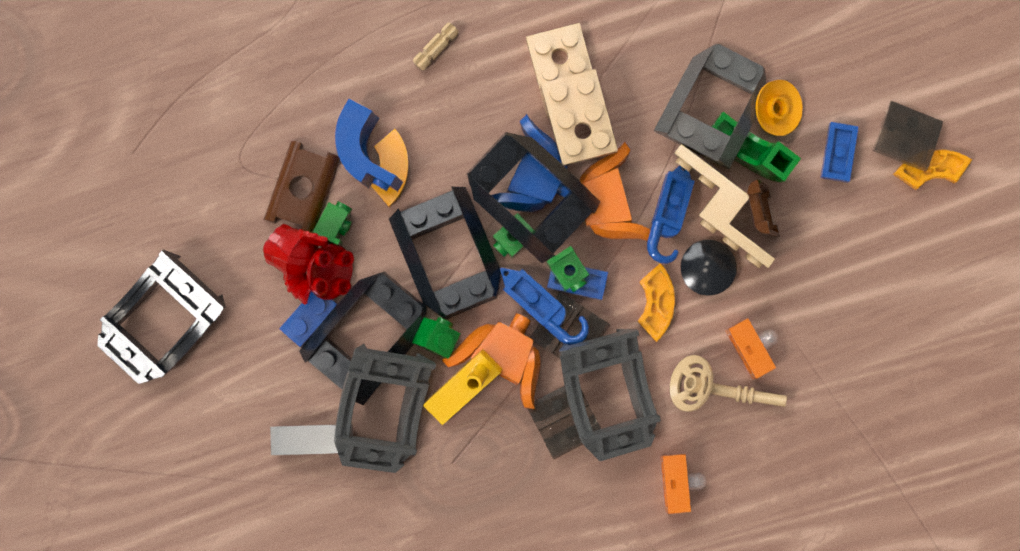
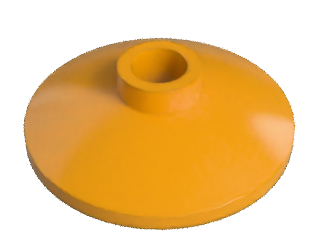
M773 80L765 84L760 90L756 99L755 109L758 122L767 133L774 136H784L794 131L802 117L803 106L801 96L794 85L785 80Z

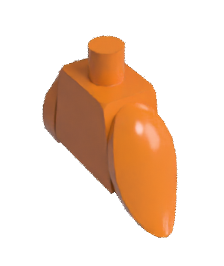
M624 142L618 148L617 153L609 154L589 166L580 177V182L600 201L595 214L591 213L585 219L587 227H591L596 235L603 238L641 239L648 241L650 229L646 226L632 223V217L618 170L626 161L631 151L626 142Z
M516 313L509 327L501 322H498L496 325H482L464 339L451 353L449 359H441L448 368L464 363L470 357L472 359L484 349L503 369L498 376L517 386L520 383V397L524 408L535 409L534 397L541 369V358L539 351L533 345L534 340L524 335L531 322L528 318Z

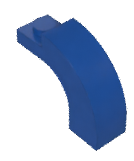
M348 99L339 115L335 131V144L341 163L355 179L367 188L373 183L385 191L390 187L398 192L403 181L396 175L372 163L368 155V139L379 117L370 109Z

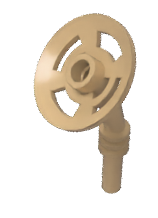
M691 355L681 360L673 371L670 381L671 399L674 405L682 411L691 412L699 409L707 401L710 394L734 398L736 402L742 400V403L748 401L749 404L758 402L782 407L786 406L787 396L755 391L754 387L748 390V386L742 389L741 385L731 387L713 383V372L709 362L697 355ZM701 364L703 365V369L697 367L691 368V365ZM695 373H701L700 377L695 376ZM684 374L686 376L684 381L685 391L680 393V382ZM693 393H696V394H697V396H695V397H692L691 395H692ZM685 401H697V403L688 405L685 403Z

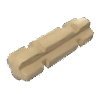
M447 23L441 29V33H437L423 48V52H419L414 57V64L419 69L425 70L431 64L430 60H435L449 45L448 41H453L458 35L457 28L451 23Z

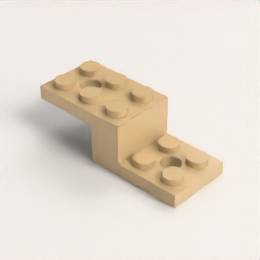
M580 23L527 36L526 42L547 118L551 122L562 165L567 166L617 153L618 149L596 69L592 70ZM555 51H564L568 56V60L564 64L553 62L552 54ZM580 124L587 125L591 130V135L586 139H580L575 135L574 130Z
M681 144L674 153L678 157L675 162L688 172L693 168L700 173L701 176L698 180L710 189L714 186L719 188L700 212L699 216L703 218L700 224L713 234L716 230L725 235L723 241L736 251L741 247L748 252L745 258L758 268L762 264L769 268L775 258L729 224L749 199L748 194Z

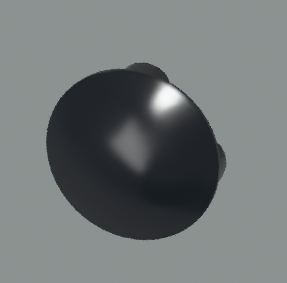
M702 240L694 243L686 250L680 263L681 275L685 284L697 294L706 296L720 294L729 288L735 279L737 271L736 260L731 250L723 243L715 240Z

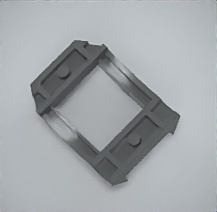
M715 44L695 55L670 98L654 132L680 145L682 144L687 149L729 170L757 117L755 109L756 99L760 90L766 84L765 68L720 44ZM702 69L752 94L731 136L680 111Z
M616 329L617 333L573 345L564 343L559 350L566 395L582 444L598 461H604L650 447L655 437L653 432L656 424L661 421L660 416L657 415L648 388L642 352L639 351L637 336H639V330ZM621 363L631 403L637 418L593 431L584 405L578 375Z
M365 344L355 348L341 393L334 443L342 466L396 473L404 466L403 462L409 456L416 455V439L420 416L429 388L428 381L432 369L435 370L436 367L435 362L419 353L415 357L368 349ZM361 379L406 386L400 410L396 442L350 435L353 409Z

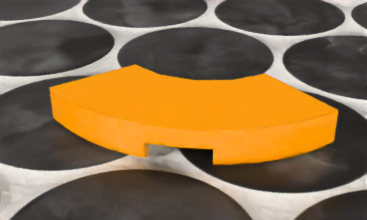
M396 129L374 146L379 155L380 167L403 181L398 192L390 187L385 191L373 183L371 184V187L389 208L401 195L407 182L409 170L407 149Z
M950 150L927 151L905 161L896 169L893 175L915 190L932 179H945L955 184L972 159Z
M661 263L639 282L645 291L646 305L644 313L637 322L655 342L663 336L669 327L675 305L674 287L668 272Z

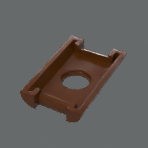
M291 141L263 220L276 223L277 218L301 225V229L313 233L323 211L340 158L327 152L326 157L302 150V143ZM298 176L308 178L312 184L311 192L303 198L295 197L290 191L291 181Z
M758 179L754 180L749 185L747 191L755 222L754 225L761 233L772 237H780L778 225H773L767 200L771 198L769 186Z

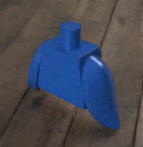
M526 114L520 120L524 135L532 137L561 163L556 142L537 127ZM526 153L522 157L507 191L495 193L492 196L506 209L535 212L541 210L546 204H550L555 194L565 198L569 191L531 155Z

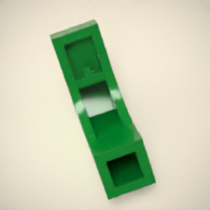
M721 112L711 127L731 136L738 122L725 112ZM749 131L734 160L766 179L774 182H784L801 158L781 142L771 143L765 141Z

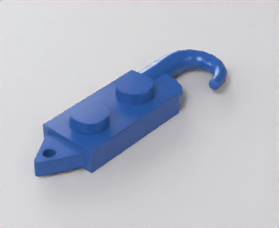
M678 166L672 172L669 171L665 175L647 241L649 255L654 261L662 264L673 262L679 254L678 250H674L671 255L663 256L659 253L657 247L660 237L672 238L681 230L695 182L691 180L690 173L681 166Z
M500 268L505 285L503 290L560 342L573 345L586 339L589 333V325L583 316L579 317V321L582 324L581 332L576 336L569 335L561 327L566 318V309L523 269L517 271Z

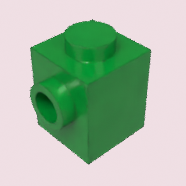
M518 213L514 216L531 233L534 231ZM504 227L493 235V239L496 241L493 246L503 257L509 255L513 259L525 248Z
M424 317L412 343L435 355L449 359L461 333L452 329L453 323L438 317L435 321Z

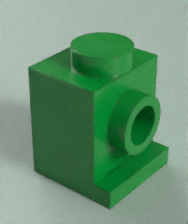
M339 201L336 205L328 202L313 233L327 237L328 241L332 244L342 246L343 242L339 238L341 235L346 236L352 225V221L349 220L352 208Z
M571 246L547 261V266L565 292L571 289L574 293L587 284L585 278L589 276V273ZM568 265L575 268V273L572 276H568L564 272V268Z

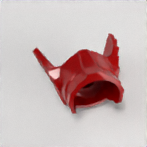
M282 224L274 230L263 246L264 258L267 264L274 266L284 274L283 280H285L287 292H291L295 299H299L302 304L306 305L312 292L307 281L308 265L312 256L318 250V245L327 246L328 238L319 236L317 233Z

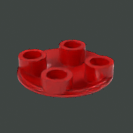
M327 244L326 247H321L314 253L308 265L307 281L315 296L324 300H331L348 293L351 289L350 280L353 272L352 264L354 262L352 252L347 251L340 245Z

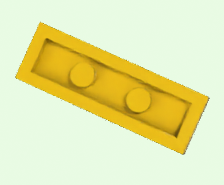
M482 349L429 397L423 406L443 425L496 378L503 369Z

